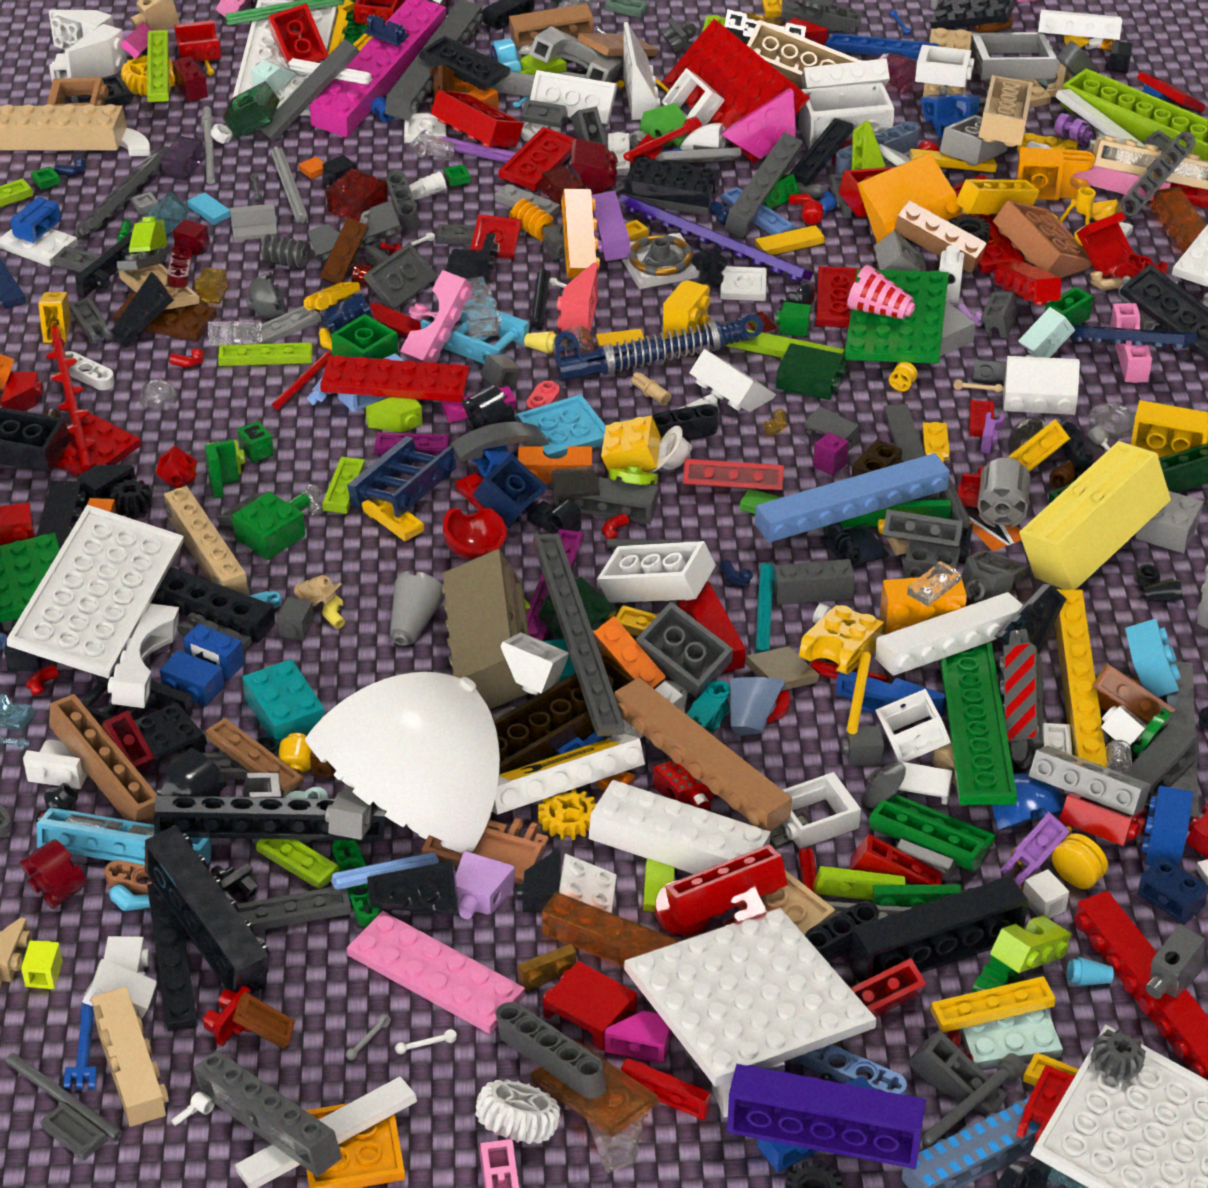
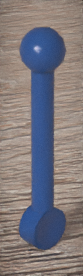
M891 10L890 16L895 18L901 26L903 34L906 36L910 35L911 29L906 28L897 16L896 10Z

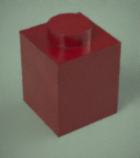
M184 219L173 230L174 245L190 247L194 255H199L209 245L210 238L206 225Z

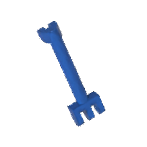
M82 1001L76 1067H65L64 1090L72 1089L73 1079H76L77 1090H84L85 1079H89V1090H96L97 1067H88L94 1011L93 1006Z

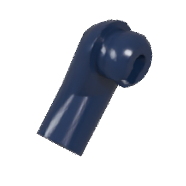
M75 158L74 165L56 164L55 172L58 175L74 176L86 170V160L84 158Z
M714 201L710 206V210L718 214L716 220L720 224L725 225L730 209Z
M723 560L719 565L725 579L730 583L746 586L750 584V580L753 578L751 570L742 568L738 572L730 560Z

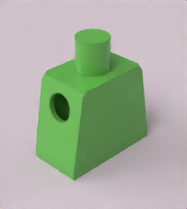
M672 103L645 111L639 128L656 139L682 127L687 119L678 105ZM687 134L663 144V146L667 147L675 144L680 148Z

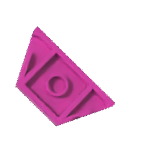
M791 88L787 89L722 131L721 134L761 159L770 153L784 132L794 137L796 136L793 90Z

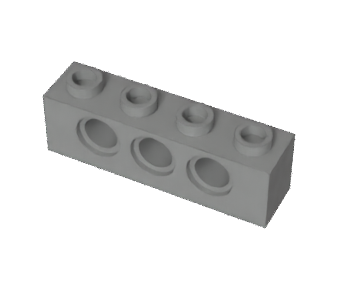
M1050 746L1036 750L1029 772V777L1132 816L1144 810L1151 784Z

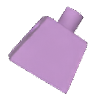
M464 851L456 872L460 917L470 919L475 911L486 915L492 914L515 887V866Z

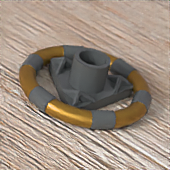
M651 235L637 240L630 247L631 251L628 254L630 263L637 270L653 276H669L678 274L690 266L693 251L688 243L675 236ZM652 244L645 258L640 262L637 256L638 250ZM670 245H675L681 248L684 252L685 259L673 250H671Z

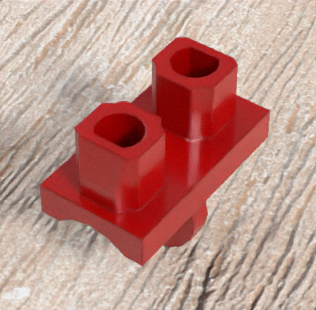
M242 986L238 992L225 989L218 1000L219 1008L224 1009L222 1013L211 1009L204 1015V1029L215 1034L217 1044L225 1046L234 1032L238 1035L242 1031L252 1032L233 1021L240 996L245 992L250 994V988Z

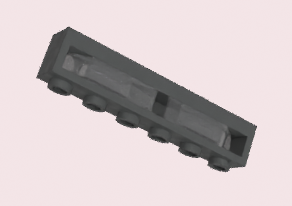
M218 1050L193 1067L200 1091L212 1097L211 1101L276 1146L317 1177L342 1159L333 1129Z

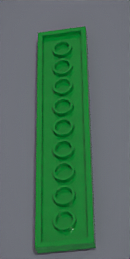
M992 641L939 660L943 690L946 695L945 705L959 805L1003 806L1016 805L1017 792Z

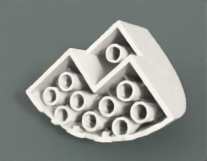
M414 672L383 679L355 692L336 705L314 726L304 739L322 763L328 761L337 770L334 776L338 780H342L348 786L353 787L354 790L352 792L368 805L374 802L378 807L387 811L384 816L402 827L407 824L411 830L418 833L424 839H427L429 835L442 840L441 845L457 852L464 853V851L472 853L477 846L494 805L498 787L500 757L497 732L492 715L485 701L476 690V684L469 678H458L435 672Z

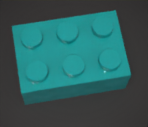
M292 659L242 676L245 700L267 735L277 741V750L279 749L280 742L289 734L301 733L307 736L325 716V708Z

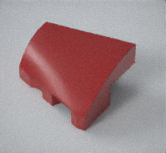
M1126 251L1114 275L1121 279L1125 276H1130L1132 279L1150 264L1165 275L1168 263L1162 261L1157 265L1151 261L1150 257L1139 256L1134 252Z

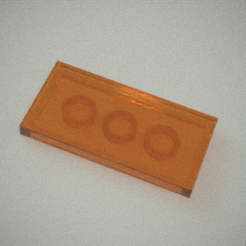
M578 1041L576 1043L600 1058L603 1062L607 1083V1091L604 1095L594 1099L585 1098L541 1067L530 1073L535 1084L611 1137L659 1103L655 1093Z

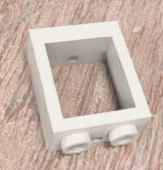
M922 45L917 60L915 82L965 87L966 81L971 80L974 67V58H971L972 50Z
M686 68L661 102L664 105L676 103L680 108L698 84L705 90V93L688 115L683 111L682 113L686 119L697 117L701 121L702 126L707 125L725 99L698 75Z
M926 689L875 710L884 733L900 762H907L951 743L943 721ZM930 716L931 718L929 721L894 735L893 731Z
M834 772L783 789L785 793L792 797L791 816L782 825L785 827L787 837L793 840L799 849L859 829L861 808ZM826 799L836 813L833 816L802 826L792 811Z

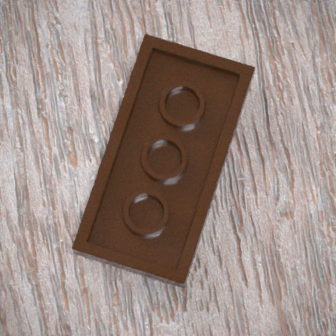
M135 291L130 294L113 316L114 324H116L136 295ZM195 304L166 309L144 331L198 342L216 318V308Z

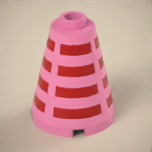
M866 265L857 276L861 279L858 283L854 282L847 303L848 308L899 319H905L907 316L910 317L916 306L913 303L914 298L872 266Z

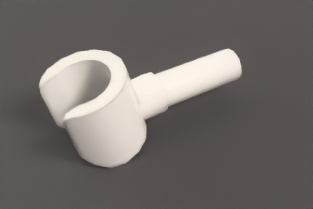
M204 1092L195 1093L191 1099V1105L174 1117L171 1122L174 1126H177L197 1110L204 1115L209 1114L215 1106L211 1101L212 1097Z

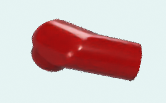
M193 348L191 356L172 353L169 357V364L184 368L201 364L205 359L203 358L204 351Z

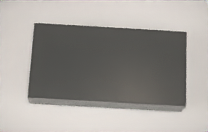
M64 1102L40 1121L43 1130L83 1161L107 1142L105 1133Z

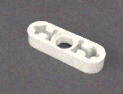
M65 352L66 358H76L77 363L69 368L71 377L98 390H107L114 386V375L111 369L75 352Z

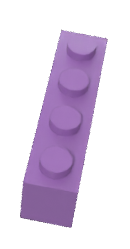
M610 191L591 195V198H595V211L592 213L593 218L597 220L594 237L598 238L599 254L603 253L605 261L627 258L631 251L630 241L616 192Z

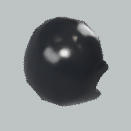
M805 283L797 292H788L789 299L784 300L781 298L780 304L783 306L784 302L812 305L816 296L814 287L810 283Z

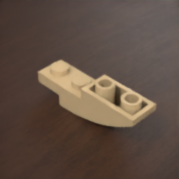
M19 918L0 932V988L2 981L11 983L16 971H20L23 963V954L25 949L28 948L30 940H32V932L28 929L26 918Z

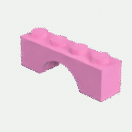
M442 270L432 289L439 300V312L435 320L428 327L417 331H410L400 350L408 360L427 363L438 361L445 342L451 336V330L460 319L461 311L472 295L473 287L465 278Z
M1113 304L1110 327L1140 329V314L1137 304ZM1127 340L1126 344H1115L1124 381L1131 383L1148 382L1152 364L1149 346L1132 345V341Z

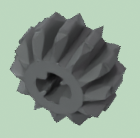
M1120 1028L1115 1032L1107 1029L1105 1033L1096 1038L1090 1060L1095 1063L1096 1071L1104 1072L1105 1078L1111 1076L1117 1083L1122 1079L1130 1082L1134 1076L1141 1072L1144 1066L1146 1051L1141 1048L1140 1040L1132 1039V1032L1125 1035Z

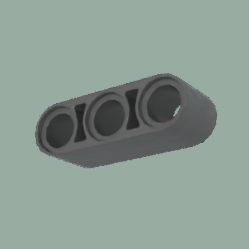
M1071 40L1057 56L1058 60L1073 77L1086 68L1096 73L1100 72L1088 55Z
M393 170L386 176L389 193L402 228L412 230L420 223L416 203L404 172Z

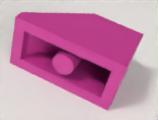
M642 1011L606 1028L605 1052L664 1064L673 1032L658 1013Z

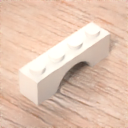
M887 59L805 67L801 75L803 89L882 82L884 87H886L890 79Z

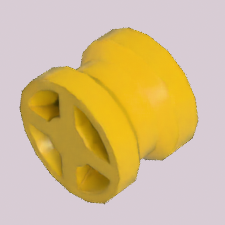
M908 362L898 363L889 376L890 385L895 390L907 391L917 378V369Z

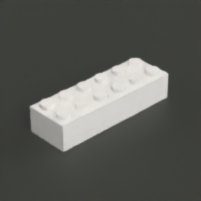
M615 780L611 781L593 809L589 829V839L673 866L692 874L768 845L771 835L770 831Z

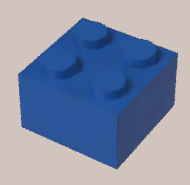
M1159 785L1157 797L1151 796L1148 813H1153V816L1147 815L1145 833H1149L1150 836L1144 835L1141 852L1147 853L1145 865L1152 866L1159 858L1164 857L1180 867L1194 792Z

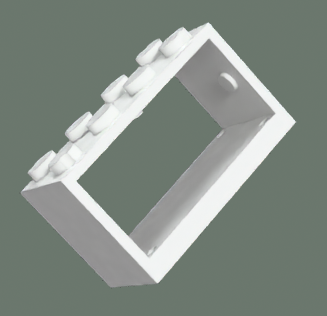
M882 82L801 89L810 97L808 102L799 111L798 121L799 129L808 150L834 118L853 123L854 129L867 120L871 123L874 135L893 127L894 107ZM853 131L846 140L853 138Z

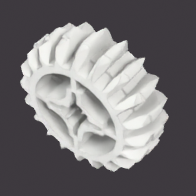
M505 1079L504 1082L495 1080L482 1087L481 1093H479L477 1098L475 1115L479 1118L478 1122L485 1125V1129L494 1131L496 1136L501 1135L506 1140L512 1139L517 1143L524 1141L527 1144H531L532 1141L541 1143L542 1141L549 1140L554 1135L555 1130H557L560 1121V1107L554 1098H550L549 1093L542 1092L540 1088L520 1083L519 1080L517 1082H511L509 1079Z

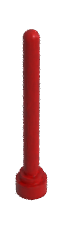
M691 117L685 120L682 127L624 153L623 158L629 161L685 134L689 135L701 127L702 123L697 117Z

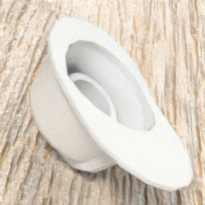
M680 426L672 427L664 435L660 442L657 468L647 470V472L653 473L660 467L668 470L675 469L685 461L692 450V445L682 437Z

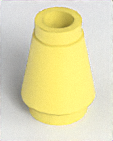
M553 331L527 333L524 344L526 347L552 354V344L558 334H555Z

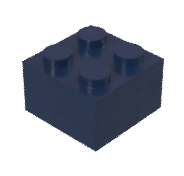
M511 454L483 479L472 496L484 507L493 509L502 517L506 527L510 528L538 502L548 487Z

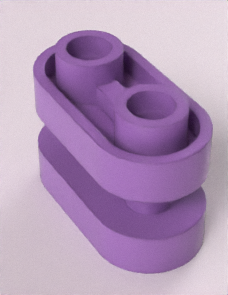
M1061 113L1057 118L1054 132L1060 139H1071L1078 142V145L1082 147L1090 144V140H1093L1094 132H1092V127L1086 121L1078 118L1074 120L1072 116Z

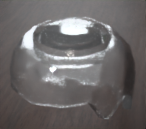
M162 379L150 380L142 387L139 403L144 410L147 407H152L155 412L170 409L177 400L176 388L171 383Z

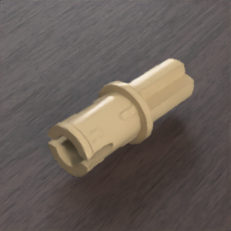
M635 372L633 374L631 383L641 389L646 397L650 396L662 406L670 402L672 398L671 393L660 387L656 380H650L642 373Z

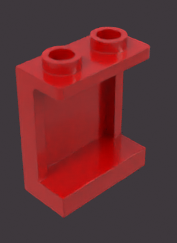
M214 20L174 24L176 44L180 58L191 57L194 62L222 59Z
M1122 211L1088 224L1077 232L1094 270L1101 271L1103 273L1102 278L1104 279L1118 278L1114 274L1126 251L1133 252L1119 225L1126 219Z
M577 961L571 969L565 970L560 981L553 989L549 988L545 992L542 999L543 1015L545 1018L550 1019L556 1013L592 1033L593 1046L603 1051L605 1049L606 1028L637 1013V992Z

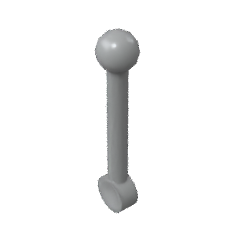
M382 1014L379 1017L378 1024L353 1049L347 1050L346 1058L348 1060H355L358 1052L382 1027H387L390 1024V1016Z

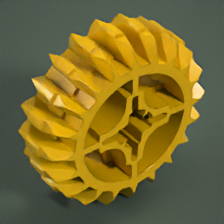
M147 56L133 57V60H127V63L123 64L121 79L133 94L147 95ZM169 59V90H171V87L175 85L176 79L172 62Z

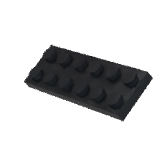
M1151 264L1121 287L1120 294L1131 303H1136L1140 310L1166 330L1197 333V343L1187 344V346L1208 361V307Z

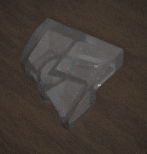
M619 1105L585 1114L606 1173L637 1161L639 1153L637 1145L642 1141L643 1137L642 1123L643 1119L648 1117L645 1105Z

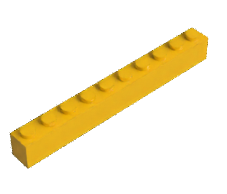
M1057 589L1066 598L1054 624L1067 723L1070 724L1072 755L1108 768L1103 729L1101 728L1102 721L1097 689L1092 686L1096 679L1083 590Z

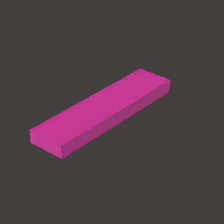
M142 22L124 39L121 47L134 58H137L148 47V31L154 30Z

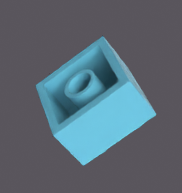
M1156 618L1126 627L1125 630L1132 661L1142 687L1157 697L1179 691L1177 680L1181 679L1177 664L1172 663L1176 662L1177 659L1173 647L1169 646V644L1166 645L1170 641L1165 627L1160 628Z

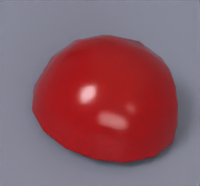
M452 508L447 511L443 518V538L450 550L463 559L474 560L500 549L506 539L507 527L502 517L491 508H480L478 512L471 515L463 514L461 508Z

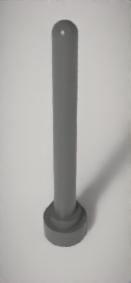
M1014 1053L1007 1054L999 1061L997 1072L924 1133L922 1142L925 1145H932L1005 1081L1017 1080L1026 1071L1024 1061Z

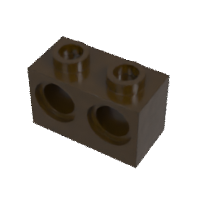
M876 439L853 463L851 477L902 463V449Z

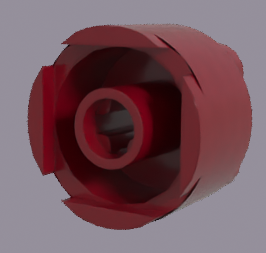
M56 839L47 842L19 862L23 871L31 877L27 880L31 889L36 894L42 892L45 902L51 909L56 908L87 884L85 875L79 865L74 866L70 860L72 855Z

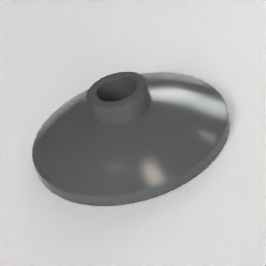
M894 761L881 769L874 770L869 775V783L863 794V803L868 808H875L882 799L887 801L894 795L904 780L906 774L905 765L900 761Z

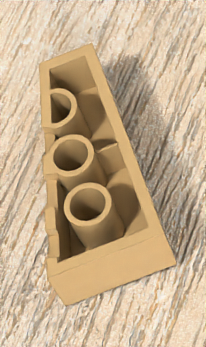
M127 986L92 996L91 1001L98 1036L129 1127L166 1116L164 1103L169 1102L166 1087L164 1084H158L157 1079L161 1078L156 1061L151 1062V1046L148 1038H143V1024L140 1016H136Z

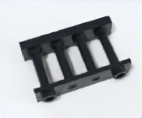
M95 675L97 685L81 703L99 725L102 726L104 721L115 717L113 715L122 705L112 704L111 701L103 711L91 708L105 691H108L109 679ZM151 680L150 696L145 708L136 707L131 716L133 720L142 718L150 708L161 710L178 703L186 714L191 717L193 710L190 694Z

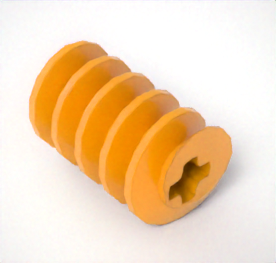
M526 198L519 200L509 213V218L521 219V228L539 241H543V228L553 226V216Z

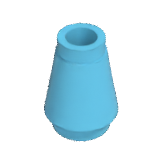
M1082 957L1070 959L1068 962L1067 980L1069 983H1074L1075 986L1111 984L1113 981L1114 971L1112 966Z

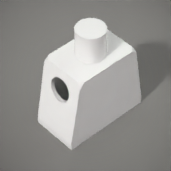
M954 245L948 246L946 251L941 252L939 271L949 272V280H954L953 283H948L946 301L959 304L964 253L960 252V248Z

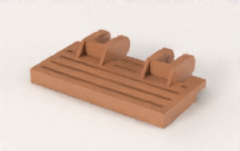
M520 818L514 819L507 834L505 833L508 828L506 824L488 820L486 828L472 853L515 866V883H523L524 871L539 862L549 840L548 836L538 834L539 824L532 822L525 837L520 838L519 835L523 828V820ZM431 835L427 837L422 848V854L434 852L439 861H453L454 865L459 866L463 853L443 847L441 845L442 840Z

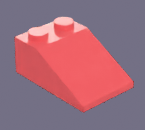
M593 262L564 287L562 296H558L557 310H561V315L558 316L557 328L561 329V332L569 331L573 333L577 340H588L583 338L580 328H584L589 336L591 333L598 302V263Z

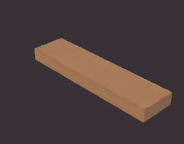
M224 718L205 730L206 739L251 773H279L282 797H285L303 784V776L228 719Z

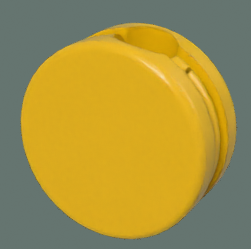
M1074 833L1068 835L1052 852V862L1056 871L1065 881L1079 889L1092 888L1108 871V861L1102 849L1093 840L1082 834Z

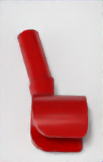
M381 243V248L389 250L391 255L403 247L398 243L393 245Z

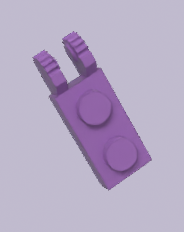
M1048 812L1012 852L1013 856L1004 864L1000 871L1006 874L1014 867L1017 860L1021 861L1026 868L1015 878V882L1020 886L1031 872L1034 873L1070 830Z

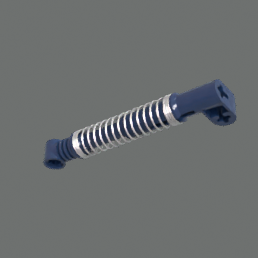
M749 314L743 318L736 319V321H725V323L710 321L707 324L703 323L704 331H701L697 324L695 333H693L691 326H689V334H686L685 329L682 327L681 336H679L678 331L675 329V337H672L670 331H667L668 339H664L663 333L660 332V338L659 336L656 337L655 334H653V338H649L646 335L643 340L640 337L638 341L631 339L630 343L624 340V344L620 345L617 342L616 346H612L610 343L609 345L598 346L596 350L580 353L576 336L569 331H563L555 337L552 351L561 381H566L597 373L604 375L612 374L615 372V369L621 372L623 368L629 370L630 366L635 369L637 365L643 367L644 363L650 365L652 361L657 364L659 360L665 362L666 357L672 361L673 355L676 359H679L681 355L686 357L688 353L693 356L695 351L697 354H701L702 350H704V345H708L707 351H709V348L712 351H717L728 345V342L733 344L734 342H739V340L741 342L755 340L764 327L763 321L759 316ZM745 323L753 324L755 332H748L745 329ZM563 340L566 344H570L567 353L574 352L575 355L560 358V355L565 352V347L560 346Z

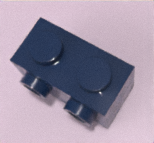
M1161 857L1141 874L1137 894L1185 925L1205 907L1208 885L1190 875L1176 864Z

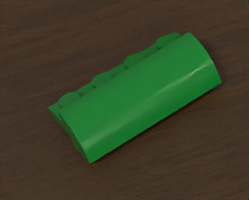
M895 793L887 801L882 799L870 814L869 820L871 830L897 841L903 839L954 859L956 866L973 873L980 870L982 859L993 846L996 836Z

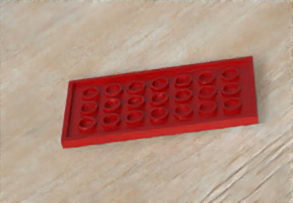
M716 19L711 21L661 82L670 90L686 68L698 75L725 99L708 122L709 124L723 123L725 129L789 88L794 92L795 116L810 99L805 92ZM697 84L684 103L693 109L705 93V90ZM727 139V140H728L730 143H732L735 147H740V146H738L737 144H735V143H733L732 141H730L729 139ZM741 147V152L752 162L756 163L759 160L758 157Z

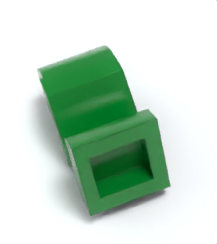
M991 955L990 962L984 966L982 974L975 981L971 993L1008 985V981L1013 983L1019 979V973Z

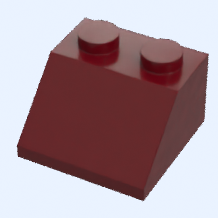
M574 139L572 141L571 165L588 189L591 190V193L594 195L614 186L618 163L616 154L613 151L610 152L604 144Z

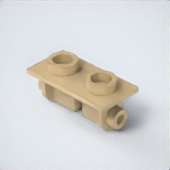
M320 575L312 578L310 581L298 583L295 586L294 593L299 599L312 601L314 607L321 601L327 603L336 596L335 591L342 583L339 582L333 585L329 577Z

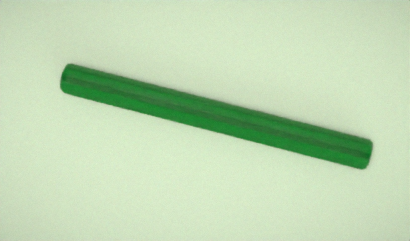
M297 0L227 13L225 18L227 25L230 26L268 19L269 15L306 3L311 11L343 5L344 0Z

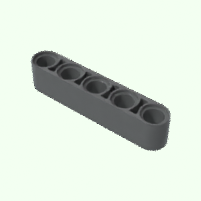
M1182 132L1170 141L1117 203L1115 213L1122 211L1125 218L1129 219L1142 209L1194 148L1196 140L1193 134ZM1179 139L1186 142V148L1180 146ZM1166 155H1169L1172 158V164L1167 163L1165 159ZM1152 171L1159 175V180L1153 179ZM1138 187L1144 189L1145 197L1139 195ZM1124 203L1130 205L1131 213L1125 211Z
M503 1003L496 1009L495 1014L500 1038L505 1043L583 1097L594 1099L605 1094L607 1083L603 1062L600 1058L518 1003Z

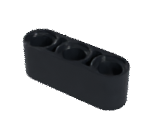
M498 0L482 10V14H484L483 23L496 30H500L509 25V16L532 13L535 1Z
M712 404L664 411L652 415L661 440L667 431L674 426L681 427L682 437L686 440L712 436L718 431L719 411Z
M859 902L810 928L806 932L805 937L829 963L851 950L853 928L862 923L878 920L879 909L872 902Z

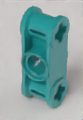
M721 680L710 682L700 697L694 701L686 715L712 734L730 710V702L728 701L731 693L730 685Z

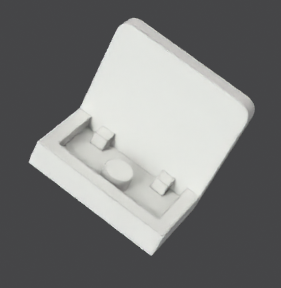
M47 740L44 742L40 752L27 750L23 757L28 782L55 786L66 783L72 788L81 789L88 775L81 766L80 758L74 757L62 741Z

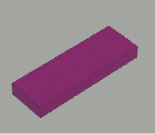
M377 432L374 453L384 455L407 436L414 438L416 451L438 456L449 446V435Z

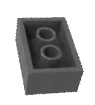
M671 601L636 638V642L656 666L697 699L708 684L715 681L732 662L733 648Z

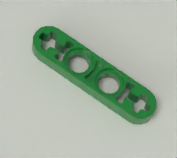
M356 840L334 841L332 845L335 864L339 865V872L349 868L366 866ZM347 849L350 857L346 858L343 850ZM368 884L349 887L347 892L355 919L358 924L367 927L381 913V908L371 907L368 892L363 895L353 893L358 888L368 890ZM368 904L370 914H367L364 911L363 906Z

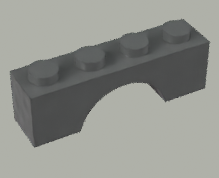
M392 201L370 208V216L366 223L369 229L361 245H372L378 242L380 238H392L397 236L399 231H402ZM329 224L307 231L319 261L328 260L340 234Z

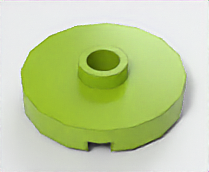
M627 466V468L614 467L610 468L609 471L610 479L616 480L618 476L625 483L656 485L658 480V474L642 471V467Z

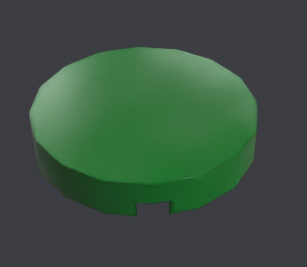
M1162 708L1160 713L1154 716L1146 729L1141 733L1140 744L1137 745L1135 743L1132 751L1139 756L1143 750H1146L1154 741L1156 735L1163 731L1173 713L1166 708Z

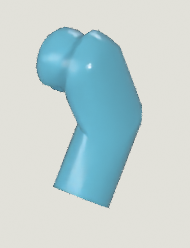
M264 591L249 595L272 604L274 609L278 608L282 602L280 593L276 591Z

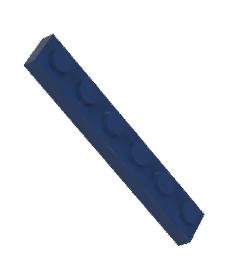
M1072 325L1075 331L1070 335L1073 341H1086V338H1092V342H1106V339H1112L1113 344H1126L1127 340L1132 341V345H1146V342H1152L1154 347H1166L1167 343L1173 344V348H1187V344L1197 343V333Z

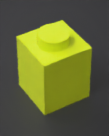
M30 940L21 966L25 987L55 989L63 964L59 942Z

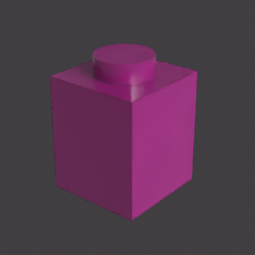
M830 432L825 434L814 444L813 467L834 476L847 464L849 441Z

